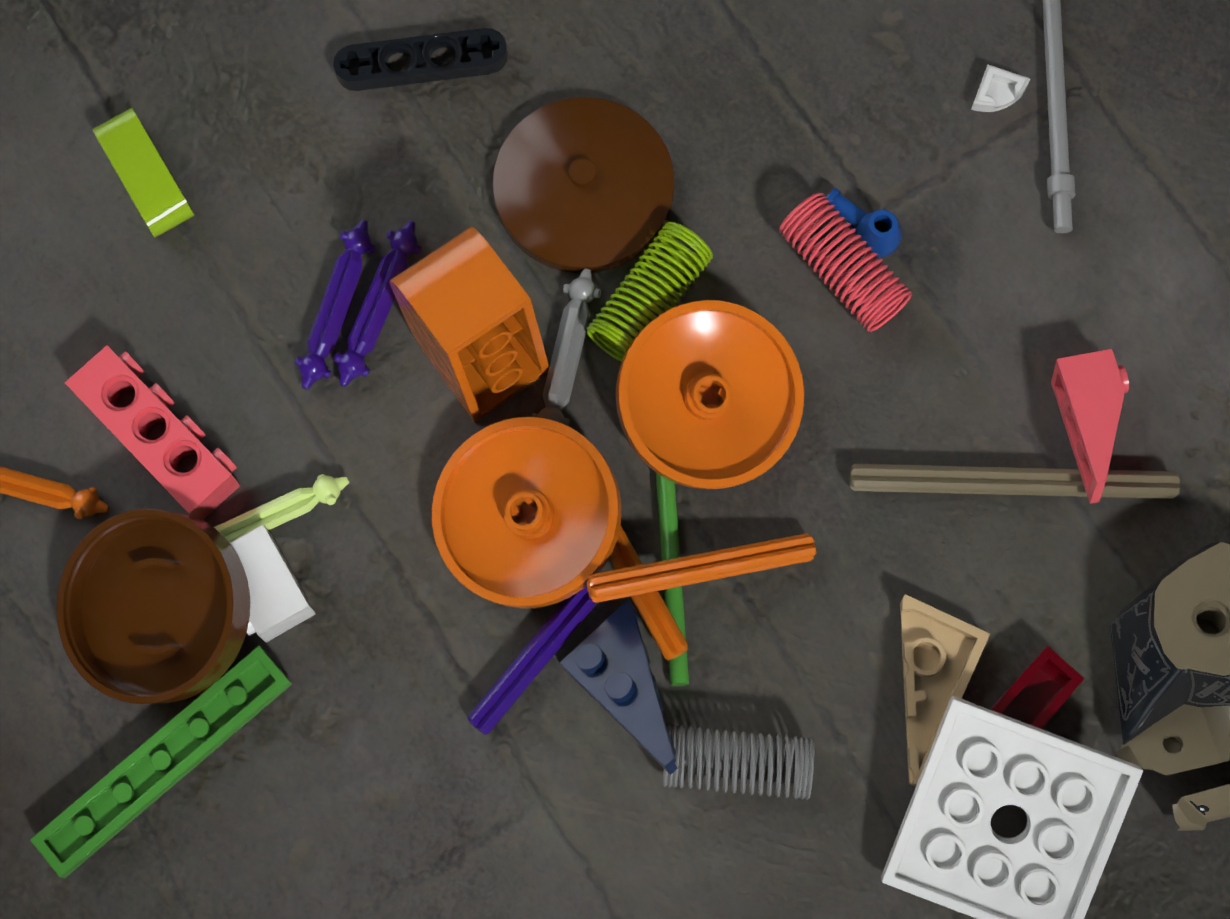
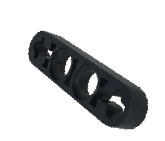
M481 28L348 45L337 52L334 57L333 67L338 82L344 88L352 91H361L493 74L505 66L508 51L505 38L499 31L492 28ZM491 44L493 50L492 58H483L482 45ZM461 46H467L469 62H464ZM439 48H449L456 54L453 62L446 66L434 64L431 61V55ZM404 53L411 58L409 67L400 72L390 70L387 67L388 59L393 54ZM373 57H378L381 73H375ZM351 61H359L361 66L358 70L359 74L350 75L348 69L351 66Z

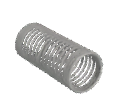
M669 724L667 726L676 751L675 764L677 769L671 775L665 769L663 770L662 785L664 788L666 786L669 788L671 786L673 788L677 787L678 771L679 787L681 789L684 787L688 763V788L691 790L694 784L697 761L696 788L699 791L702 788L706 759L705 789L708 792L711 788L715 757L714 790L715 792L719 791L724 755L723 792L726 793L728 791L733 753L731 791L735 794L742 751L740 793L743 795L746 789L751 749L749 794L752 796L754 794L760 748L758 795L761 796L763 794L767 753L768 780L766 795L770 797L772 794L777 751L775 796L778 798L781 793V779L786 750L784 797L787 799L790 792L791 768L795 749L793 798L796 800L798 798L801 800L805 799L806 801L810 798L815 756V742L812 737L810 739L808 737L805 739L800 737L798 739L795 736L790 741V737L786 735L782 741L781 736L778 734L773 741L772 735L769 733L764 742L762 733L758 734L755 741V734L753 732L748 735L747 739L746 733L743 731L740 733L738 740V734L734 730L729 741V732L724 730L720 742V731L718 728L714 731L713 738L710 728H707L703 739V731L699 727L696 730L694 741V729L691 726L688 728L685 742V727L683 725L677 727L676 725L671 726Z

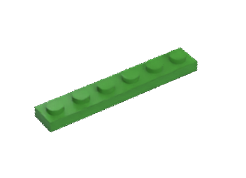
M258 646L38 832L30 841L58 876L66 878L289 688L292 683L267 653Z

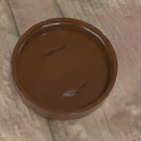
M136 509L123 512L105 520L91 530L81 540L69 558L61 577L57 595L59 634L66 654L74 668L82 678L101 693L123 702L136 704L177 702L195 696L213 685L228 670L238 655L246 636L250 617V590L247 576L238 554L228 540L218 530L199 518L160 509Z

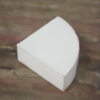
M988 64L971 110L995 112L1011 106L1023 95L1030 78Z

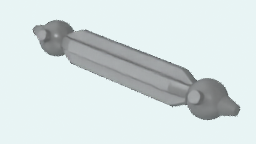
M584 268L580 276L574 279L571 284L564 285L563 292L569 293L572 300L563 310L543 391L545 408L538 414H532V417L554 420L569 426L570 420L564 418L561 411L570 401L590 319L588 303L594 297L600 298L601 289L595 287L591 278V270Z

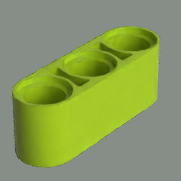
M133 108L92 129L154 238L195 216Z

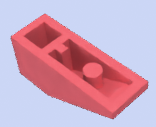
M1112 349L1059 358L1056 360L1051 379V385L1090 504L1100 501L1108 476L1124 394L1129 390L1126 369L1123 365H1117Z

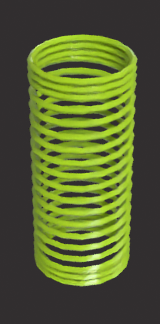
M676 222L665 223L658 236L654 238V242L649 244V249L644 250V255L639 257V262L635 263V267L630 269V274L625 276V281L620 282V287L615 289V294H612L610 300L606 301V307H602L601 313L596 314V319L589 323L590 326L587 327L589 337L607 354L622 362L633 339L613 325L610 320L618 323L634 337L638 335V332L621 321L614 313L622 316L628 323L640 331L644 327L624 313L618 306L626 309L633 317L645 325L649 324L650 321L638 311L628 306L624 300L630 302L637 310L652 320L657 317L645 306L659 315L663 314L664 311H661L654 303L663 307L666 311L674 308L675 303H680V297L685 296V291L690 290L689 284H695L694 278H698L699 272L704 271V267H707V264L713 259L710 247L702 238L687 227ZM677 238H679V239H681L682 241H684L685 243H687V244H688L691 248H693L697 253H695V252H693L692 250H690L689 248H687V247H686L685 245H683ZM660 247L664 248L670 255L664 253ZM655 253L660 255L666 262L659 259ZM650 260L656 262L662 269L655 266ZM646 267L651 268L658 276L651 273ZM687 268L693 270L696 274H692ZM641 273L647 275L654 283L645 279ZM682 274L688 276L691 281L686 280ZM637 280L643 282L650 290L640 285ZM677 280L684 283L686 287L681 286ZM670 285L679 289L681 293L676 292ZM633 287L638 288L646 297L636 292ZM666 292L674 295L677 300L672 299ZM629 294L634 295L645 306L632 299ZM661 298L668 301L672 306L667 305Z

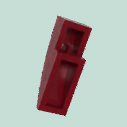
M1047 646L989 710L1042 729L1085 678Z

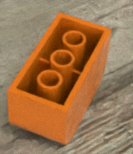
M469 227L389 281L411 333L474 423L548 374L549 364L531 298L493 248L475 228Z

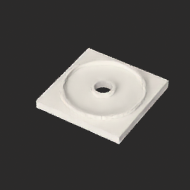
M951 696L882 872L881 881L884 884L976 919H1084L1142 776L1143 769L1120 758ZM1005 805L1021 807L1027 815L1025 829L1019 835L1011 838L998 835L990 824L995 811Z

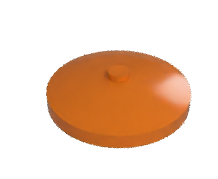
M719 300L694 301L679 305L659 315L647 324L631 342L623 357L617 376V413L620 425L630 446L638 457L657 474L674 483L690 488H729L746 483L762 475L773 467L788 450L796 436L803 415V377L791 346L779 330L764 317L753 310L731 302Z
M539 417L506 419L489 425L468 438L453 453L442 470L436 484L432 503V528L436 546L453 576L478 596L496 604L513 608L549 606L570 598L586 587L588 577L591 574L600 573L609 560L618 539L622 517L621 497L617 480L612 468L598 448L573 428L554 420Z

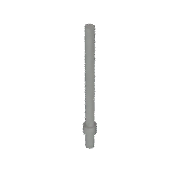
M1042 0L1051 176L1047 178L1048 198L1053 200L1054 232L1068 233L1073 230L1071 199L1076 196L1075 177L1070 175L1061 0Z

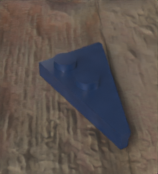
M626 601L567 655L560 664L671 775L677 769L675 764L676 751L662 710L664 708L655 676L650 669L647 647L643 643L637 622L639 618L633 606Z

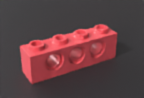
M106 345L71 376L65 384L191 516L204 520L240 487V484L231 474L237 467L218 447L211 453L200 442L206 435L188 415L179 420L169 410L175 402L157 383L148 388L138 378L145 371L126 351L118 357ZM127 391H135V398L130 405L122 408L116 407L117 400L121 394ZM157 423H166V430L160 438L147 440V432L151 426ZM197 455V464L191 471L186 473L178 472L177 467L183 457Z

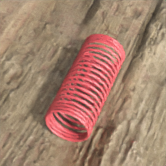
M824 193L813 194L789 213L780 225L779 233L782 234V237L788 243H792V248L798 249L797 254L803 255V260L808 261V266L814 267L813 272L819 273V278L824 279V284L830 285L829 290L835 291L836 297H841L840 302L846 303V308L851 309V314L857 315L856 320L860 321V325H863L867 332L875 331L892 319L911 299L912 291H909V288L904 283L898 284L900 278H893L894 271H888L889 265L882 266L883 259H877L878 253H871L872 247H866L867 241H861L862 235H855L856 229H850L851 223H844L845 217H839L840 211H834L835 205H830V200L824 196ZM833 217L821 231L808 240L824 222ZM840 222L825 238L815 244L825 232ZM844 229L835 240L819 251L835 234ZM849 235V237L839 247H837L833 252L826 256V254L836 244H838L843 238ZM855 241L843 254L832 261L845 247ZM859 248L846 262L837 268L846 257ZM864 254L856 264L844 272L855 260ZM869 261L860 271H858L854 276H852L856 270H858L864 263ZM871 268H873L863 279L856 283L864 274H866ZM828 270L827 274L822 275L824 271ZM879 274L873 281H871L866 287H864L873 277ZM835 275L831 281H828L831 276ZM881 281H883L876 289H874L870 294H868V293H869L873 288H875ZM839 282L838 286L833 287L835 283ZM846 287L843 292L839 293L840 289ZM851 293L849 298L844 299L847 294ZM856 298H858V299L855 301L854 304L849 305V304L851 303V301H853V300H855ZM862 305L860 310L855 311L858 306Z

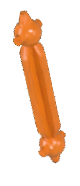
M0 466L1 494L56 509L73 508L75 512L74 517L77 519L91 517L96 513H108L110 509L109 505L100 500L97 495L98 490L94 487L76 492L67 484Z

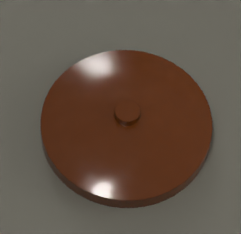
M589 97L569 98L537 109L525 117L510 132L495 162L493 193L497 213L506 233L529 257L543 265L560 271L582 273L584 268L591 270V273L619 267L643 253L649 247V244L654 242V238L658 236L659 231L665 226L672 208L674 172L671 157L662 138L639 114L621 104L605 99Z

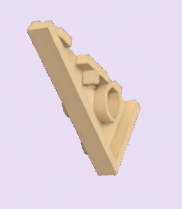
M905 594L900 602L908 779L909 784L916 787L950 698L955 696L962 699L990 633Z

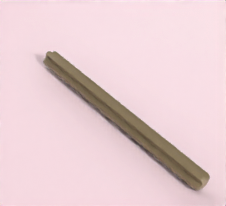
M854 464L849 474L850 488L853 491L1088 497L1079 469ZM1109 470L1101 497L1173 499L1179 495L1180 491L1179 474L1175 471Z

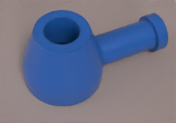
M835 187L827 196V199L830 200V205H835L834 211H840V216L845 217L846 221L857 228L856 235H862L861 241H867L866 247H872L871 253H878V258L892 254L898 248L902 239V227L896 216L887 210H876L867 213L840 194L841 191ZM883 222L887 224L889 231L880 232L875 228L874 224Z

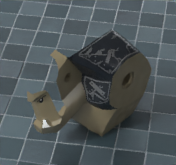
M1215 542L1208 544L1170 568L1129 603L1110 625L1123 739L1121 748L1116 752L1117 758L1138 765L1142 769L1154 770L1166 776L1230 760V543ZM1230 784L1181 797L1177 804H1173L1175 822L1180 827L1177 831L1205 830L1207 822L1230 817Z

